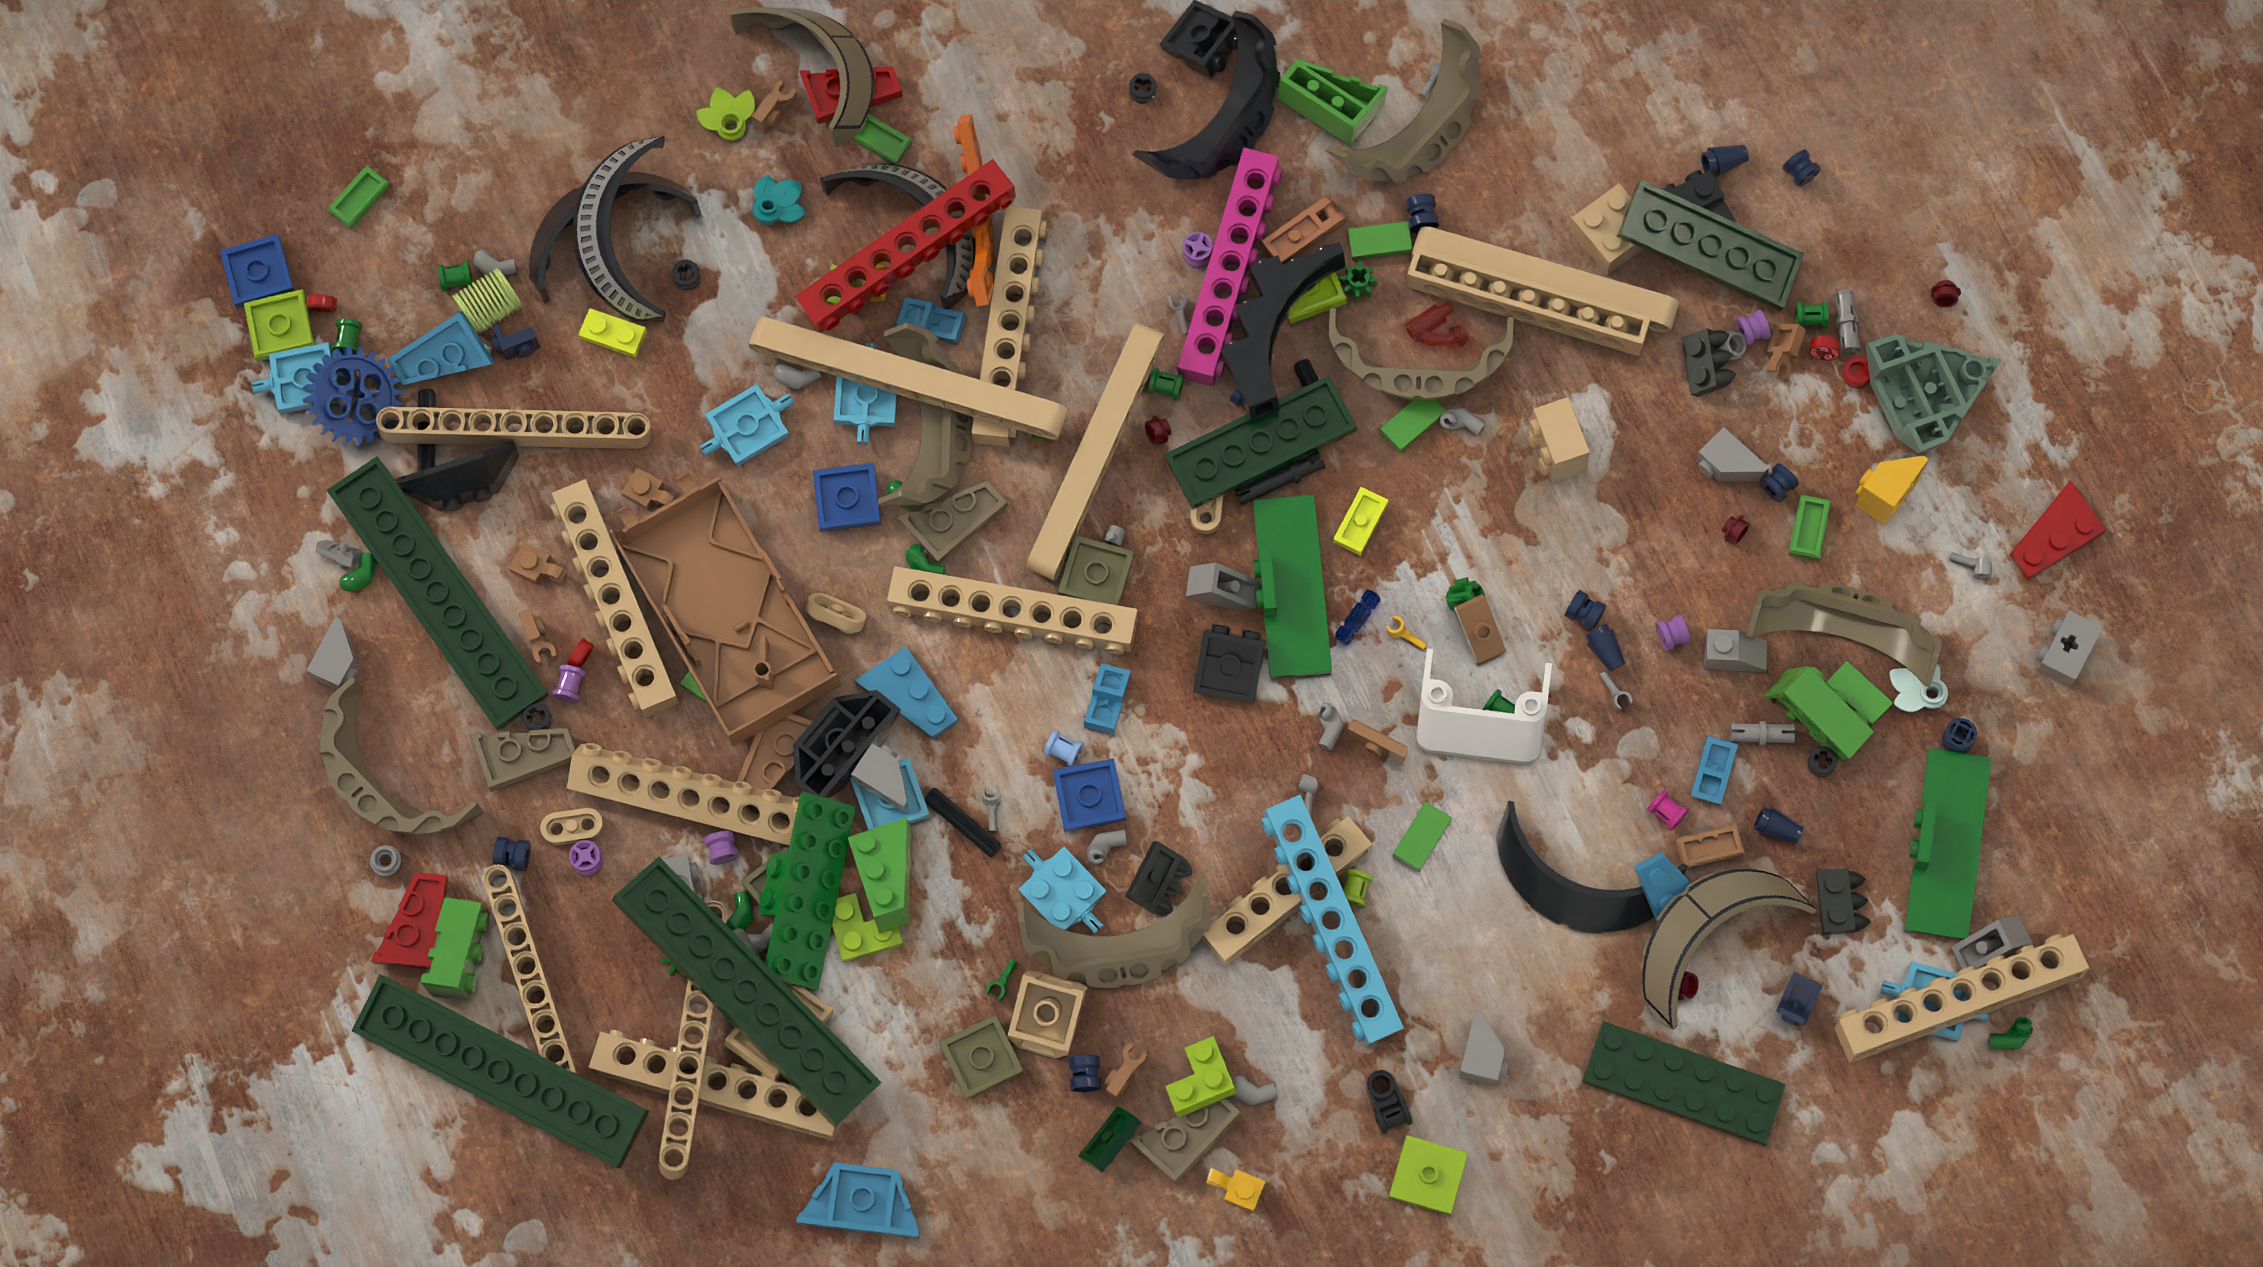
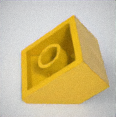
M1918 456L1880 462L1874 471L1869 468L1861 478L1860 486L1855 492L1859 495L1855 506L1887 526L1921 479L1928 458Z

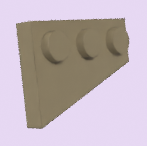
M984 481L957 492L948 499L936 504L933 502L923 506V509L909 515L906 513L897 518L903 527L939 564L1004 510L1008 503L988 481Z
M568 728L530 730L529 733L513 734L508 731L498 732L497 735L470 734L491 792L571 763L572 754L576 750Z
M1225 1098L1178 1118L1176 1116L1167 1122L1163 1121L1155 1125V1128L1142 1136L1137 1135L1129 1141L1131 1145L1177 1185L1235 1124L1242 1114Z

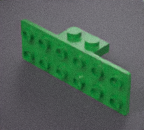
M1313 495L1254 500L1253 509L1258 560H1253L1254 578H1260L1261 589L1256 590L1257 608H1263L1270 677L1283 678L1331 673L1332 665L1315 498Z
M1930 748L1928 751L1921 807L1915 810L1913 827L1918 828L1917 837L1912 839L1909 851V858H1914L1905 920L1906 931L1964 940L1969 937L1991 767V758L1933 748Z
M808 792L800 793L788 853H771V858L767 863V877L764 890L760 896L761 906L759 915L774 918L765 962L766 966L783 983L810 990H818L849 843L848 837L851 834L855 806Z

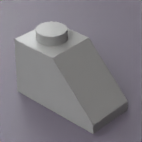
M1725 427L1698 452L1696 459L1699 470L1708 478L1713 477L1718 482H1757L1762 477L1767 476L1769 467Z
M1216 562L1191 566L1186 596L1210 606L1253 611L1256 610V590L1259 588V580Z
M335 617L306 671L313 680L337 690L350 677L353 676L356 680L358 679L359 665L347 628L341 619Z
M1707 629L1704 639V669L1766 672L1767 640L1759 637H1746L1747 633L1739 630Z
M872 743L851 773L853 781L907 814L909 805L899 760L896 758L897 753L885 745L879 748Z
M2019 915L1996 920L1951 948L1963 970L1970 966H1975L1976 969L1987 966V961L2000 955H2004L2006 959L2016 954L2015 952L2018 949L2033 943Z
M1475 1010L1459 1077L1497 1086L1498 1078L1505 1079L1509 1060L1503 1059L1505 1049L1483 1013Z

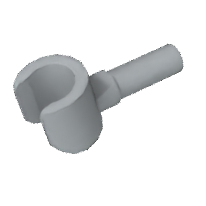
M1440 63L1433 64L1430 78L1419 94L1420 98L1426 99L1434 87Z
M1177 291L1180 298L1179 303L1173 306L1169 295H1166L1165 303L1169 308L1175 310L1184 335L1189 331L1183 309L1187 301L1186 297Z
M1109 525L1103 542H1112L1120 547L1126 531L1121 527Z
M1954 552L1951 553L1950 560L1968 565L1969 567H1975L1974 576L1976 578H1991L1992 563L1988 558L1978 557L1974 559Z
M1607 671L1602 672L1600 676L1613 696L1611 701L1612 707L1617 711L1622 710L1617 702L1618 697H1624L1630 706L1632 704L1631 695L1626 691H1620Z
M1303 774L1298 790L1307 793L1305 806L1311 817L1312 803L1318 788V782L1315 777Z
M996 786L997 795L993 798L986 796V787L982 789L983 803L987 806L989 832L997 831L996 811L997 806L1001 802V793L998 786Z

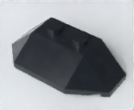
M511 441L504 445L398 477L396 481L405 495L438 511H456L462 508L463 504L472 501L484 502L492 498V495L499 493L519 458V452L514 441Z
M878 690L834 697L793 744L796 786L804 792L828 799L841 791L849 783L852 777L851 773L870 745L873 743L880 747L884 742L901 709Z

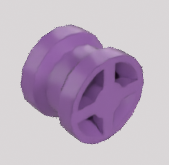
M1193 232L1186 236L1183 241L1184 261L1192 268L1206 267L1209 264L1213 251L1212 240L1203 232Z
M1761 310L1754 311L1752 316L1747 318L1744 316L1736 318L1737 330L1744 336L1747 346L1753 345L1757 339L1766 340L1771 337L1768 322Z
M1680 614L1673 616L1671 621L1656 622L1657 634L1666 652L1673 650L1675 645L1690 644L1689 631Z
M720 831L704 838L705 846L710 850L708 856L710 864H725L740 857L739 850L734 847L733 843L736 839L734 831Z
M589 840L577 842L569 852L570 862L580 875H595L603 866L604 859L597 845Z

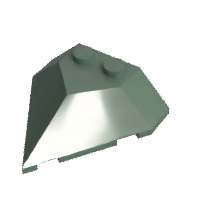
M1896 334L1866 345L1871 387L1896 438L1917 453L1946 444L2002 360L1994 357H1989V359L1973 356L1972 352L1926 341L1922 344L1906 340L1905 336Z

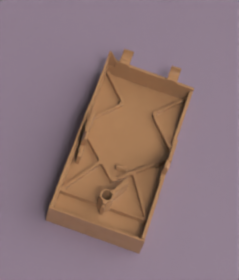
M687 471L676 477L685 493L684 495L639 520L628 504L617 510L625 528L622 530L611 529L609 532L622 558L734 747L842 685L838 674L834 671L787 592V587L765 550H761L720 476L697 487Z

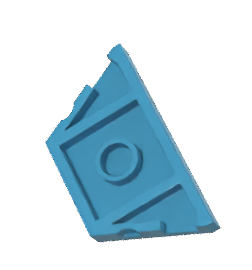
M834 1162L826 1174V1178L812 1194L811 1200L796 1219V1223L799 1225L920 1238L899 1171L894 1169Z

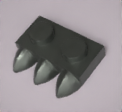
M1706 328L1682 337L1691 395L1699 397L1722 389L1735 378L1736 373L1734 371L1720 369L1733 356V353L1730 351L1717 350L1729 337V333L1726 331Z
M1153 841L1125 897L1149 912L1170 914L1173 911V907L1164 893L1168 895L1183 893L1181 884L1174 875H1192L1190 864L1178 853L1158 841Z
M1848 868L1817 870L1815 874L1822 935L1852 933L1867 927L1871 920L1853 911L1863 907L1868 902V899L1862 894L1851 892L1852 889L1863 884L1866 878L1857 872L1849 871Z

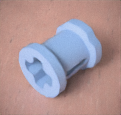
M1054 730L1045 746L1043 754L1048 757L1050 755L1067 762V766L1071 767L1076 764L1084 743L1081 741L1076 743L1061 736L1059 731Z

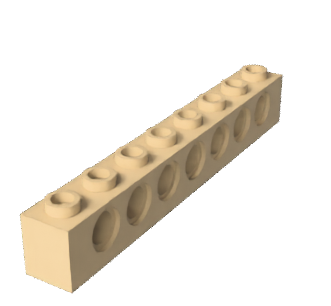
M1013 206L1005 209L980 380L995 384L1000 379H1006L1010 381L1006 388L1016 391L1019 388V381H1025L1027 362H1022L1023 354L1030 350L1031 334H1027L1028 323H1034L1035 306L1031 305L1032 295H1038L1039 277H1035L1036 267H1042L1044 250L1039 249L1040 240L1046 239L1048 221H1043L1042 210ZM1020 238H1028L1031 240V242L1025 246H1020L1016 244L1017 240H1019ZM1016 266L1027 268L1022 274L1012 272V269ZM1012 294H1019L1023 297L1018 302L1007 300ZM1009 322H1014L1019 325L1015 330L1008 331L1003 328L1004 325ZM1006 350L1014 353L1010 359L999 357L1000 353ZM974 417L972 438L975 444L1010 447L1011 437H1017L1018 430Z
M1418 247L1415 249L1407 273V288L1501 316L1514 317L1518 321L1639 357L1651 320V316Z
M584 479L553 492L552 495L555 503L550 505L556 521L563 520L566 530L561 533L568 549L574 547L577 553V557L572 558L579 576L585 573L589 582L583 585L590 603L596 601L600 611L595 612L601 629L608 628L611 638L606 639L612 656L619 655L622 665L617 668L623 683L630 682L634 692L628 695L635 712L641 709L644 717L647 718L679 705L678 698L587 480ZM585 514L586 518L583 522L578 524L572 522L575 515ZM590 540L598 542L597 546L592 550L583 549L584 544ZM606 567L609 569L608 573L603 577L594 576L598 568ZM609 595H620L617 603L611 605L605 603ZM623 621L631 622V626L627 631L620 632L616 630L619 623ZM640 648L643 650L640 657L636 659L628 658V653L632 649ZM646 675L654 677L653 682L649 686L639 685L642 677Z
M894 566L887 597L889 610H892L898 616L910 617L911 614L921 615L930 622H941L942 619L954 621L953 624L964 628H970L972 625L983 626L984 630L988 632L1001 633L1002 630L1014 632V635L1027 639L1032 638L1034 635L1045 637V641L1054 644H1062L1063 641L1073 642L1075 646L1083 649H1093V646L1105 648V651L1117 655H1122L1124 652L1131 653L1138 622V610L1135 608ZM919 591L929 593V597L925 601L920 602L913 599L914 595ZM951 596L960 599L959 603L953 607L943 604L945 599ZM979 602H987L990 605L989 609L985 612L975 611L974 606ZM1010 607H1016L1020 610V613L1013 618L1004 615L1006 609ZM1045 612L1051 617L1047 622L1039 623L1034 620L1035 616ZM1070 618H1077L1081 621V624L1076 628L1065 626V622ZM1101 623H1107L1112 627L1105 634L1098 633L1095 628Z
M594 743L580 744L572 754L567 789L789 846L799 797L785 796L774 789L761 790L753 788L746 782L722 780L720 776L715 774L703 775L695 773L684 766L671 767L663 765L656 759L632 757L630 753L625 751H608ZM599 766L606 768L609 775L603 774ZM628 774L635 775L639 779V783L632 781ZM658 782L665 783L669 790L662 789ZM688 789L696 791L699 798L691 796ZM718 797L725 798L729 802V806L723 805ZM748 805H754L760 813L752 812ZM778 812L786 814L790 821L781 819Z
M2062 934L2054 935L2044 941L2045 944L2034 948L2033 945L2024 946L2015 952L2016 955L2005 959L2004 955H2000L1986 962L1987 966L1976 969L1975 966H1970L1959 971L1957 977L1949 980L1946 977H1940L1929 982V987L1917 991L1916 987L1901 992L1898 995L1899 998L1889 1002L1887 998H1883L1869 1005L1870 1008L1859 1012L1858 1009H1853L1840 1015L1834 1030L1849 1063L2083 978L2089 970V966L2074 934L2063 937ZM2041 959H2050L2054 963L2055 968L2048 969L2044 967ZM2012 969L2023 971L2026 979L2020 980L2014 977ZM1982 980L1993 981L1996 984L1997 990H1988L1984 987ZM1953 991H1963L1967 995L1968 1000L1960 1001L1956 999ZM1924 1002H1934L1938 1006L1939 1011L1931 1012L1927 1010ZM1894 1013H1905L1909 1018V1022L1902 1023L1898 1021ZM1871 1022L1876 1024L1880 1029V1033H1870L1866 1029L1865 1023Z
M610 1030L609 1034L600 1032L589 1065V1069L593 1074L666 1095L670 1094L677 1047H670L668 1051L658 1048L659 1044L649 1039L640 1038V1042L629 1040V1035L620 1031ZM625 1052H634L636 1056L631 1064L623 1065L620 1063V1058ZM705 1056L698 1104L835 1142L840 1123L834 1128L818 1110L812 1116L802 1115L801 1109L809 1101L792 1084L779 1082V1077L773 1081L762 1072L760 1076L748 1073V1068L738 1064H731L730 1068L718 1065L719 1060ZM664 1060L666 1066L662 1072L657 1074L650 1072L651 1064L654 1061ZM685 1064L680 1067L681 1072L688 1068L697 1071L696 1067L691 1064ZM714 1078H726V1085L723 1089L715 1091L710 1088ZM745 1086H755L757 1092L751 1099L741 1097V1091ZM681 1094L677 1096V1098L692 1102L688 1095ZM784 1094L787 1096V1102L784 1106L780 1108L771 1106V1100L775 1095Z

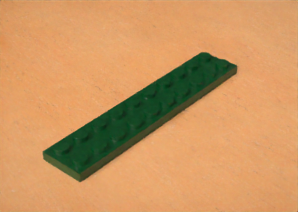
M378 456L327 489L335 504L497 731L522 715L528 706L533 703H539L549 696Z
M659 856L612 898V902L834 1128L879 1087L881 1081Z
M381 974L351 1030L365 1039L619 1169L622 1168L650 1112Z

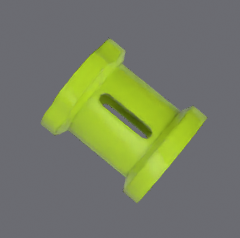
M1347 869L1345 872L1347 880L1343 892L1350 906L1364 908L1366 904L1364 897L1368 883L1373 881V876L1363 871Z

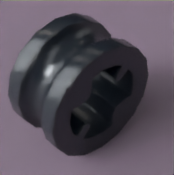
M1140 73L1131 79L1129 93L1134 101L1137 103H1147L1154 98L1156 81L1151 75ZM1137 84L1142 86L1148 84V92L1146 93L1144 90L1138 92Z
M681 260L677 262L672 270L674 282L680 289L692 290L700 283L701 274L697 264L693 261ZM687 269L691 270L693 277L690 280L687 277V281H683L680 273L683 270L685 273H687Z
M533 703L523 711V723L529 731L550 728L552 716L543 704ZM534 712H538L539 715L545 714V718H541L543 722L539 725L534 721L529 723V719H533L532 714Z
M1819 746L1811 752L1807 761L1808 768L1815 776L1826 777L1834 771L1837 764V756L1831 748ZM1820 755H1825L1826 761L1831 762V765L1826 764L1825 769L1819 768V763L1814 761V758L1819 759Z

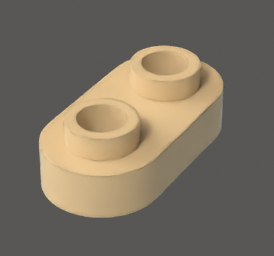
M1224 495L1193 510L1191 509V525L1197 532L1210 534L1219 528ZM1203 516H1209L1212 519L1209 523H1202L1200 521Z
M813 593L808 597L805 609L813 620L825 622L846 634L862 631L866 614L860 608L824 593Z
M592 808L550 813L542 820L540 825L543 838L546 842L555 846L573 844L582 840L592 841L597 839L604 830V821L600 813ZM591 821L594 823L591 830L583 829L586 822ZM556 826L563 827V831L559 835L552 834Z

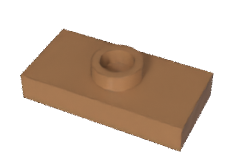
M1482 594L1454 607L1474 659L1478 664L1506 651L1487 600Z
M1352 719L1347 728V737L1364 745V750L1376 757L1383 755L1403 765L1408 754L1406 745L1355 719Z
M1737 824L1675 839L1681 864L1688 865L1686 870L1745 855Z

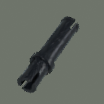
M1317 450L1308 456L1291 462L1235 489L1237 497L1249 492L1239 497L1238 500L1241 506L1292 482L1295 484L1302 481L1301 478L1325 469L1324 461L1320 460L1321 455Z

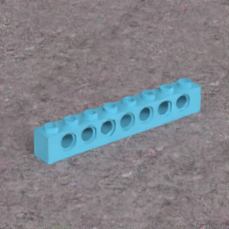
M1301 794L1262 812L1264 816L1261 819L1262 827L1268 837L1272 835L1277 847L1273 850L1277 861L1281 866L1285 864L1290 876L1286 877L1288 886L1293 895L1298 894L1303 904L1299 907L1301 915L1306 924H1312L1316 933L1312 936L1313 942L1318 952H1324L1329 963L1325 965L1327 974L1332 982L1337 981L1342 992L1338 994V998L1344 1011L1350 1010L1354 1020L1351 1023V1028L1358 1041L1363 1040L1364 1044L1367 1045L1404 1029ZM1291 825L1298 830L1299 838L1296 842H1289L1285 839L1283 831L1286 826ZM1299 855H1307L1311 859L1312 866L1309 871H1302L1298 868L1296 859ZM1314 883L1324 888L1325 895L1320 901L1314 900L1309 894V888ZM1325 913H1332L1336 916L1338 923L1334 930L1324 927L1322 917ZM1338 942H1345L1350 947V955L1347 959H1341L1336 955L1335 946ZM1351 971H1357L1362 975L1363 984L1360 988H1354L1349 984L1348 976ZM1365 1000L1372 1001L1376 1006V1013L1372 1018L1364 1016L1361 1011V1005Z

